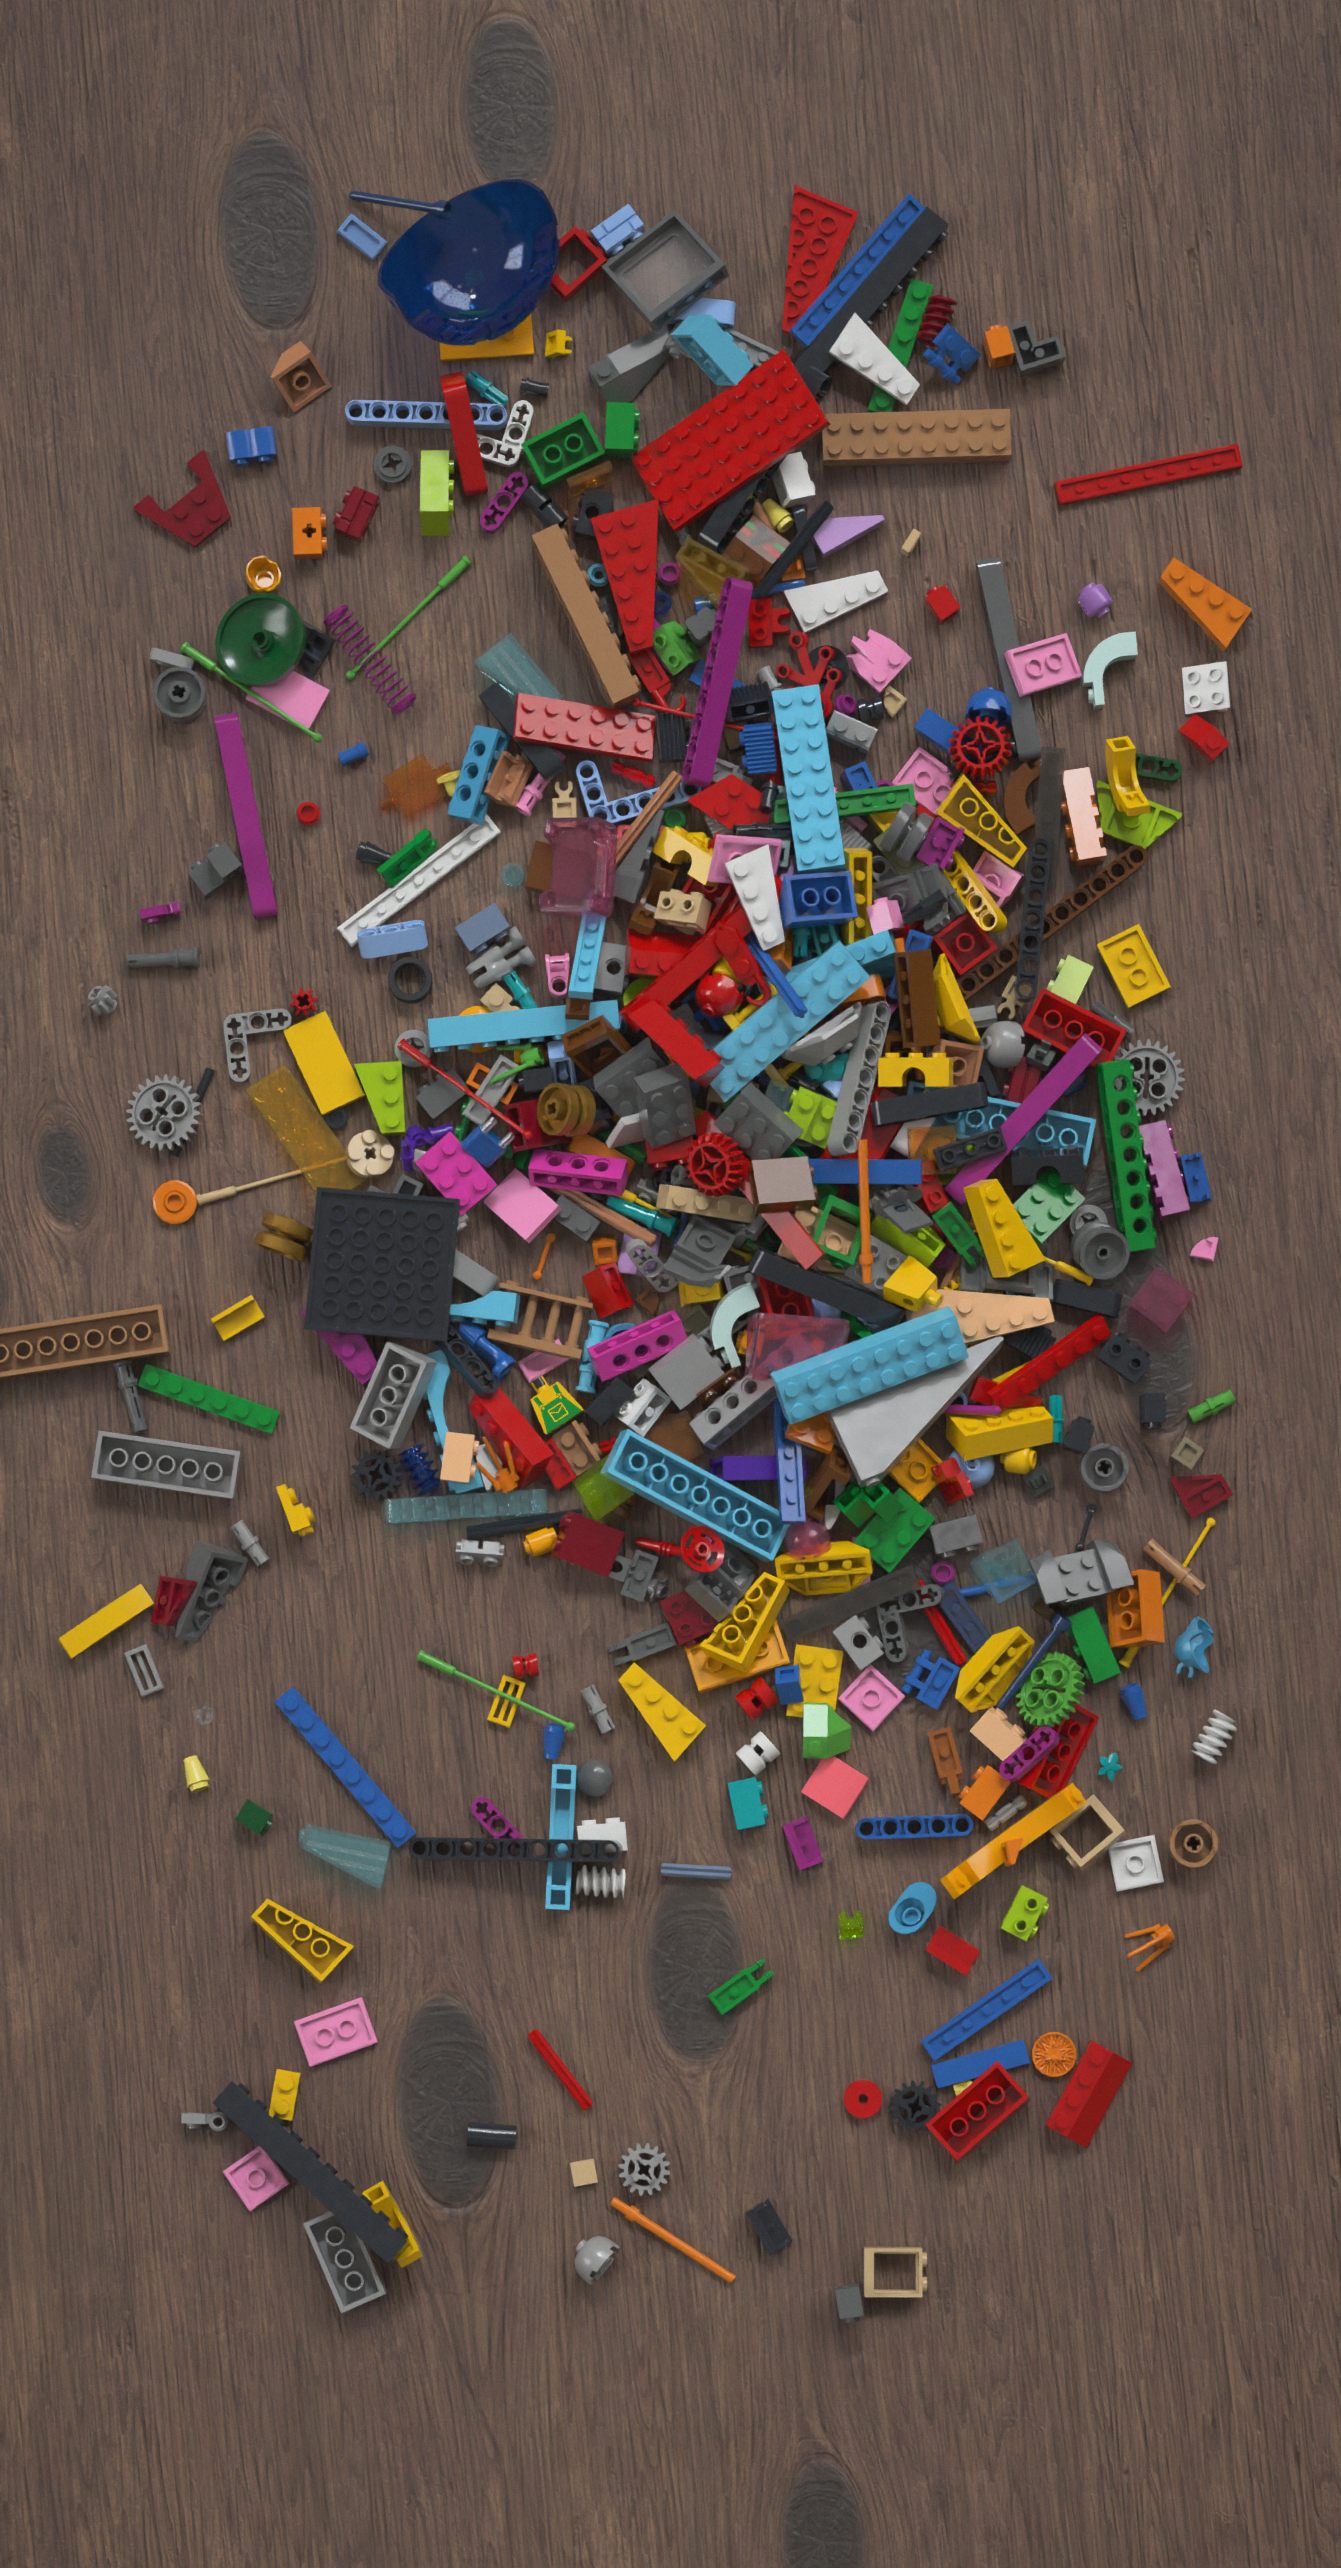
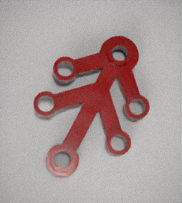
M795 631L789 637V645L797 651L805 675L792 670L787 664H780L776 669V673L780 678H789L804 686L820 684L829 661L834 657V650L827 646L820 648L818 653L820 659L814 670L806 649L809 645V637L804 632ZM797 636L801 638V642L798 645L794 643V639ZM828 649L830 655L824 658L823 652ZM783 667H786L787 674L783 676L781 674V669ZM835 668L827 671L826 677L828 682L823 692L819 686L821 702L824 703V718L828 717L833 711V702L830 698L837 683L842 679L841 671ZM836 671L838 676L835 680H832L831 674ZM788 686V687H786L785 689L797 688V687H795V686Z

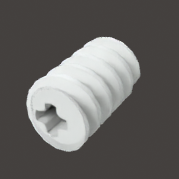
M1214 1709L1213 1714L1217 1718H1208V1722L1212 1727H1203L1207 1735H1198L1202 1743L1194 1742L1193 1746L1197 1751L1191 1752L1209 1763L1217 1764L1213 1756H1222L1218 1747L1226 1748L1227 1745L1223 1739L1231 1740L1232 1737L1228 1731H1237V1728L1233 1725L1235 1722L1233 1719Z
M583 1865L581 1871H578L576 1894L579 1895L583 1888L587 1896L591 1889H593L594 1896L597 1897L602 1890L606 1898L610 1891H612L614 1898H617L620 1892H622L624 1898L625 1869H621L619 1875H617L615 1868H612L610 1873L607 1874L606 1867H602L600 1873H598L596 1866H593L591 1871L588 1872L587 1866Z

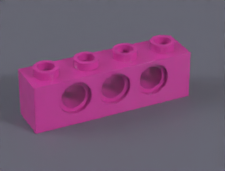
M542 1149L534 1150L528 1167L531 1186L623 1196L629 1177L627 1159Z
M671 1310L587 1348L595 1372L603 1382L614 1379L616 1375L625 1371L634 1370L645 1362L658 1359L661 1355L670 1352L687 1339L681 1319L674 1310Z

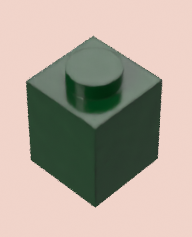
M250 1799L246 1800L235 1818L236 1821L259 1835L263 1831L267 1833L274 1822L271 1819L273 1816L271 1812Z

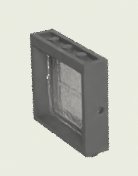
M676 210L665 215L652 228L645 230L642 236L634 242L627 244L620 253L609 258L602 266L609 282L655 333L729 277L725 264Z

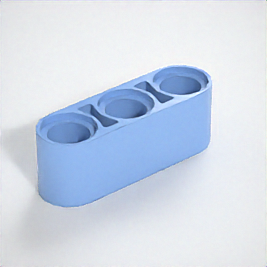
M700 298L669 323L676 324L677 322L684 321L688 315L709 314L719 321L720 328H733L736 303L729 300Z
M421 920L367 928L357 933L362 958H375L416 951L428 946L425 923Z

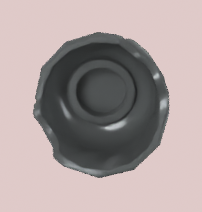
M589 1759L583 1762L577 1771V1783L580 1790L589 1797H600L607 1794L613 1785V1775L610 1766L601 1759Z

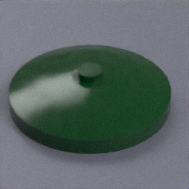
M270 593L249 595L231 606L220 621L215 641L218 660L225 672L242 684L252 687L273 685L286 678L299 664L306 645V628L298 610L284 598Z

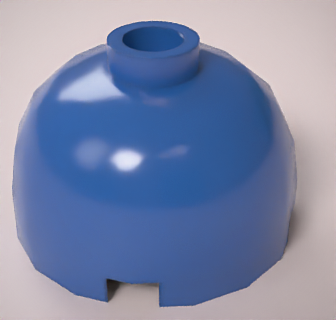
M986 687L975 692L968 699L965 721L970 718L975 723L976 716H979L980 722H984L985 717H989V724L991 725L993 721H998L997 729L1006 723L1009 726L1012 721L1011 702L1007 695L994 687Z

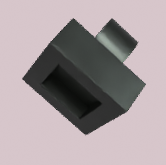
M1042 1039V1042L1036 1040L1025 1062L1047 1072L1056 1056L1057 1049L1051 1047V1042Z
M1044 1466L1022 1477L1033 1498L1055 1487Z

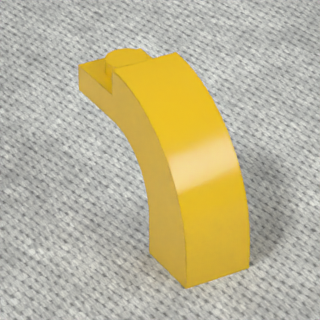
M1128 736L1106 739L1107 776L1119 812L1124 811L1127 816H1139L1150 813V803L1141 791L1137 779L1135 766L1136 747Z
M381 2181L362 2192L373 2203L371 2208L376 2213L381 2210L391 2219L388 2224L392 2228L400 2227L409 2236L406 2240L410 2243V2246L397 2259L401 2268L422 2257L423 2255L419 2249L420 2246L385 2183Z

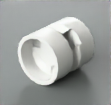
M761 1731L751 1739L750 1745L745 1744L736 1752V1755L755 1776L766 1767V1762H772L781 1754ZM760 1748L764 1751L761 1756L756 1753Z

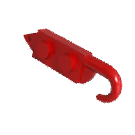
M628 648L626 656L658 706L670 708L663 697L670 691L671 683L651 649L630 654ZM681 694L679 707L674 708V710L684 711L686 699L684 695Z
M718 921L717 940L715 942L738 981L745 985L758 983L763 992V998L760 1000H754L750 996H747L746 1000L753 1006L760 1007L771 999L772 990L761 971V967L738 929H733Z

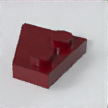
M1222 1474L1173 1476L1169 1478L1191 1519L1233 1496Z
M160 1576L151 1623L174 1626L195 1590L197 1582Z

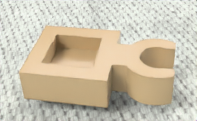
M556 782L555 791L559 798H552L553 823H577L576 798H569L573 791L572 782H568V789L566 791L560 790L559 782Z
M1013 975L1001 995L1007 1001L1002 1003L997 1009V1014H1000L1004 1008L1009 1009L1010 1015L1008 1020H1012L1015 1015V1005L1021 1008L1024 1005L1023 1002H1020L1015 997L1016 977ZM1028 985L1019 987V992L1023 996H1028L1032 990Z
M497 983L480 1000L492 1012L521 1010L517 1006L510 1005L514 999Z

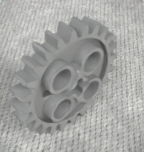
M1150 1039L1147 1040L1145 1046L1138 1040L1135 1048L1129 1043L1128 1052L1122 1048L1120 1049L1122 1058L1119 1056H1114L1113 1058L1114 1060L1129 1059L1130 1061L1137 1060L1140 1062L1141 1070L1134 1071L1132 1082L1140 1088L1135 1104L1136 1110H1141L1143 1117H1145L1147 1110H1150L1152 1116H1155L1157 1108L1161 1113L1165 1112L1164 1105L1171 1108L1173 1104L1170 1099H1179L1175 1091H1183V1088L1178 1083L1185 1081V1078L1179 1077V1074L1183 1073L1184 1069L1177 1068L1181 1060L1174 1061L1172 1059L1176 1052L1166 1053L1168 1046L1166 1045L1163 1049H1160L1159 1041L1154 1046H1151ZM1148 1057V1077H1152V1079L1147 1084L1148 1095L1147 1099H1144V1079H1140V1077L1145 1073V1058ZM1156 1061L1162 1062L1165 1066L1164 1072H1155L1152 1067L1153 1063ZM1117 1078L1114 1082V1088L1119 1091L1122 1082ZM1153 1085H1160L1164 1091L1163 1095H1153L1151 1087Z
M165 1074L162 1081L156 1075L154 1083L146 1079V1087L141 1084L138 1085L141 1090L140 1093L132 1092L136 1097L135 1101L128 1100L133 1109L126 1110L128 1114L132 1115L131 1118L127 1119V1122L134 1124L129 1130L132 1133L137 1132L134 1138L138 1141L143 1139L142 1145L148 1146L150 1144V1148L154 1151L158 1146L162 1152L165 1151L166 1146L171 1151H174V1144L182 1148L183 1139L191 1142L188 1135L190 1133L197 1134L193 1129L194 1126H201V1123L196 1119L203 1116L201 1112L197 1111L203 1105L200 1102H195L200 1096L197 1093L192 1094L195 1088L192 1086L187 1087L188 1082L185 1080L179 1083L177 1076H174L171 1080L170 1076ZM161 1092H165V1099L162 1102H158V1095ZM181 1104H184V1112L182 1114L177 1115V1107ZM165 1110L168 1112L167 1116H164L161 1114V1112ZM148 1112H152L153 1118L149 1122H145V1115ZM171 1124V1132L164 1135V1127Z

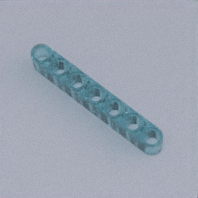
M547 1489L383 1500L385 1524L549 1513Z

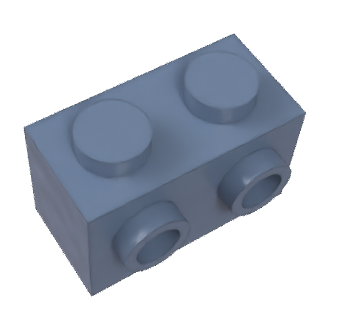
M495 903L455 927L456 933L470 955L474 952L477 955L488 948L487 944L493 940H496V942L501 941L509 935L507 932L510 930L508 922Z

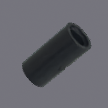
M538 483L530 486L520 497L521 501L546 528L558 524L559 528H561L569 518Z
M468 2122L467 2146L515 2150L517 2125L495 2124V2126H492L490 2123Z

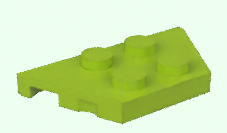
M1099 780L1096 784L1099 822L1102 833L1129 845H1139L1147 849L1174 825L1183 814L1148 800L1150 803V813L1139 816H1127L1124 811L1119 812L1110 785Z

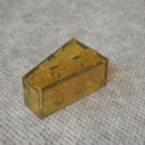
M687 537L675 556L680 569L717 609L722 586L727 577L750 581L748 569Z

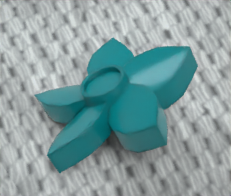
M1117 1753L1111 1754L1108 1758L1100 1757V1763L1104 1767L1099 1770L1098 1775L1107 1774L1111 1782L1114 1781L1115 1772H1120L1123 1769L1120 1764H1117Z

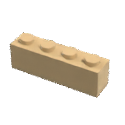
M664 1184L659 1185L656 1208L743 1223H752L755 1219L754 1205L748 1198L730 1195L714 1197V1195L706 1196L705 1192H698L699 1190Z

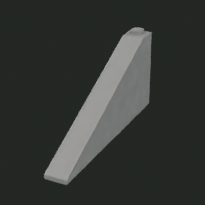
M1002 1335L967 1348L969 1358L826 1411L827 1417L860 1488L865 1486L870 1488L880 1483V1480L890 1472L1002 1348L1004 1340Z

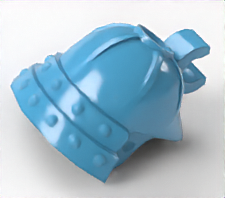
M1199 1616L1194 1618L1186 1628V1631L1177 1638L1174 1649L1177 1659L1181 1661L1177 1666V1673L1182 1674L1187 1666L1190 1670L1188 1674L1190 1678H1194L1196 1675V1668L1205 1673L1209 1672V1665L1204 1651L1214 1642L1211 1635L1214 1633L1213 1630Z

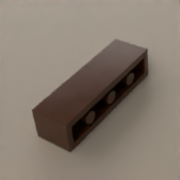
M931 949L894 953L903 1048L939 1045L940 1029L938 1026V1007L935 996L936 985L933 975Z

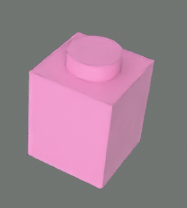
M887 897L874 900V905L866 907L873 935L885 930L893 932L905 928L897 900H888Z

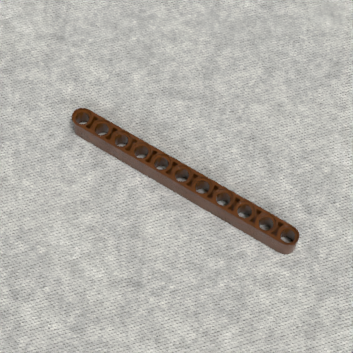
M1139 845L1130 847L1046 911L1044 924L1048 926L1049 932L1043 934L1042 943L1141 869L1147 860L1146 850ZM1133 852L1139 853L1142 856V861L1139 863L1132 862L1130 854ZM1118 866L1123 870L1124 874L1121 877H1115L1112 875L1111 869ZM1101 881L1104 883L1105 889L1098 892L1093 888L1092 883ZM1076 895L1084 896L1086 904L1083 906L1077 905L1074 902V897ZM1063 909L1067 912L1068 917L1065 920H1059L1055 916V911ZM1037 918L1036 920H1034V921H1033L1031 924H1029V925H1031V926H1036V925H1038V924H1039V919ZM1020 932L956 980L965 1002L1017 963ZM1027 938L1030 941L1028 949L1036 948V941L1032 938ZM1008 952L1012 956V960L1004 963L999 959V954ZM984 966H989L993 970V975L984 977L980 969ZM965 980L972 981L975 988L972 991H965L962 988V982Z

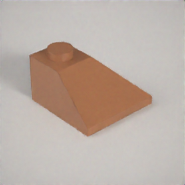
M301 341L281 354L271 375V378L293 413L332 386L311 351Z
M940 1039V1044L936 1045L927 1056L932 1057V1053H946V1057H953V1086H941L940 1088L977 1083L984 1047Z

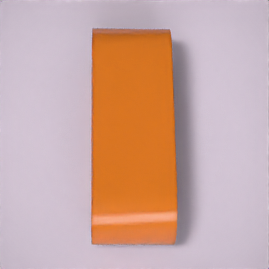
M870 974L871 978L830 1013L847 1010L858 1001L862 1006L884 1001L886 995L881 975Z
M588 1134L582 1137H572L565 1149L568 1153L627 1159L629 1175L636 1165L633 1159L613 1148L609 1149L606 1144Z

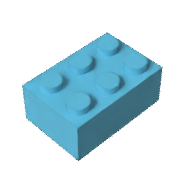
M688 315L671 336L715 385H737L754 366L749 360L750 356L748 353L736 346L734 338L720 328L719 321L713 315Z

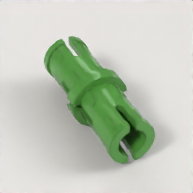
M1228 1389L1212 1399L1210 1397L1206 1398L1205 1402L1188 1409L1187 1412L1195 1424L1211 1414L1213 1416L1217 1415V1411L1235 1404L1236 1400L1231 1390Z

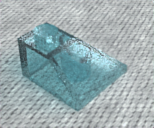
M1018 1539L990 1549L969 1561L978 1581L997 1604L1037 1582Z

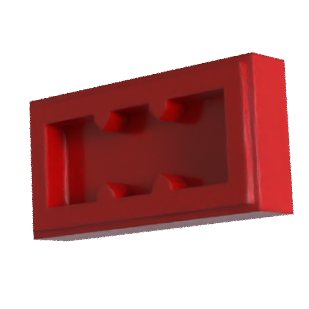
M552 1437L545 1442L554 1453L545 1472L558 1491L576 1480L577 1477Z

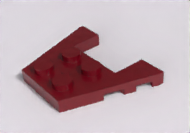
M201 450L187 462V465L202 482L171 508L164 512L149 494L133 507L136 513L143 515L151 522L166 529L194 548L198 547L231 519L204 450Z

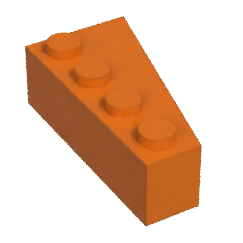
M1174 557L1158 582L1184 608L1191 619L1196 621L1204 630L1203 632L1218 645V648L1223 653L1252 611L1250 607Z

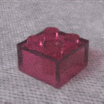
M1156 1266L1126 1307L1165 1334L1195 1294Z

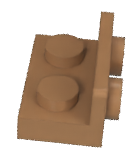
M575 1420L552 1437L578 1477L601 1462L599 1456L602 1455V1452L595 1442L591 1444L586 1436L590 1433L583 1422L578 1424Z

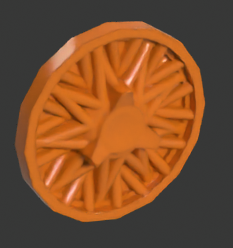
M170 1180L163 1183L156 1190L153 1197V1208L157 1216L164 1222L181 1224L188 1221L194 1215L197 1208V1197L194 1190L187 1183L179 1180Z
M1048 2032L1041 2035L1035 2041L1032 2048V2060L1035 2067L1042 2074L1050 2077H1059L1068 2073L1074 2066L1076 2048L1073 2041L1067 2035L1059 2032Z

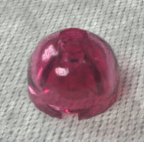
M805 1515L804 1524H790L783 1539L785 1553L787 1556L799 1560L806 1559L805 1555L813 1554V1558L827 1553L831 1549V1536L828 1528L822 1521Z

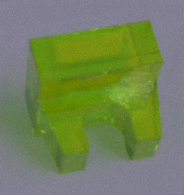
M860 1910L855 1911V1917L847 1918L845 1911L840 1912V1939L864 1937L863 1917Z

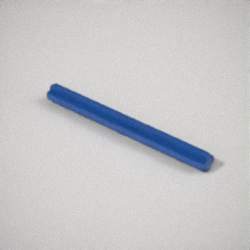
M749 932L743 939L756 961L795 1017H805L804 1014L808 1012V1009L768 952L761 949L754 932Z

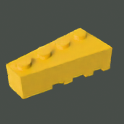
M1044 1406L1007 1409L997 1416L946 1414V1438L966 1461L1052 1443L1053 1417Z
M635 1662L618 1680L675 1762L706 1725Z
M266 1899L250 1917L253 1922L320 1984L354 1947L350 1943L341 1940L269 1899Z

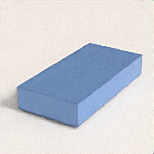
M352 213L337 230V234L372 261L378 257L388 244L385 239Z

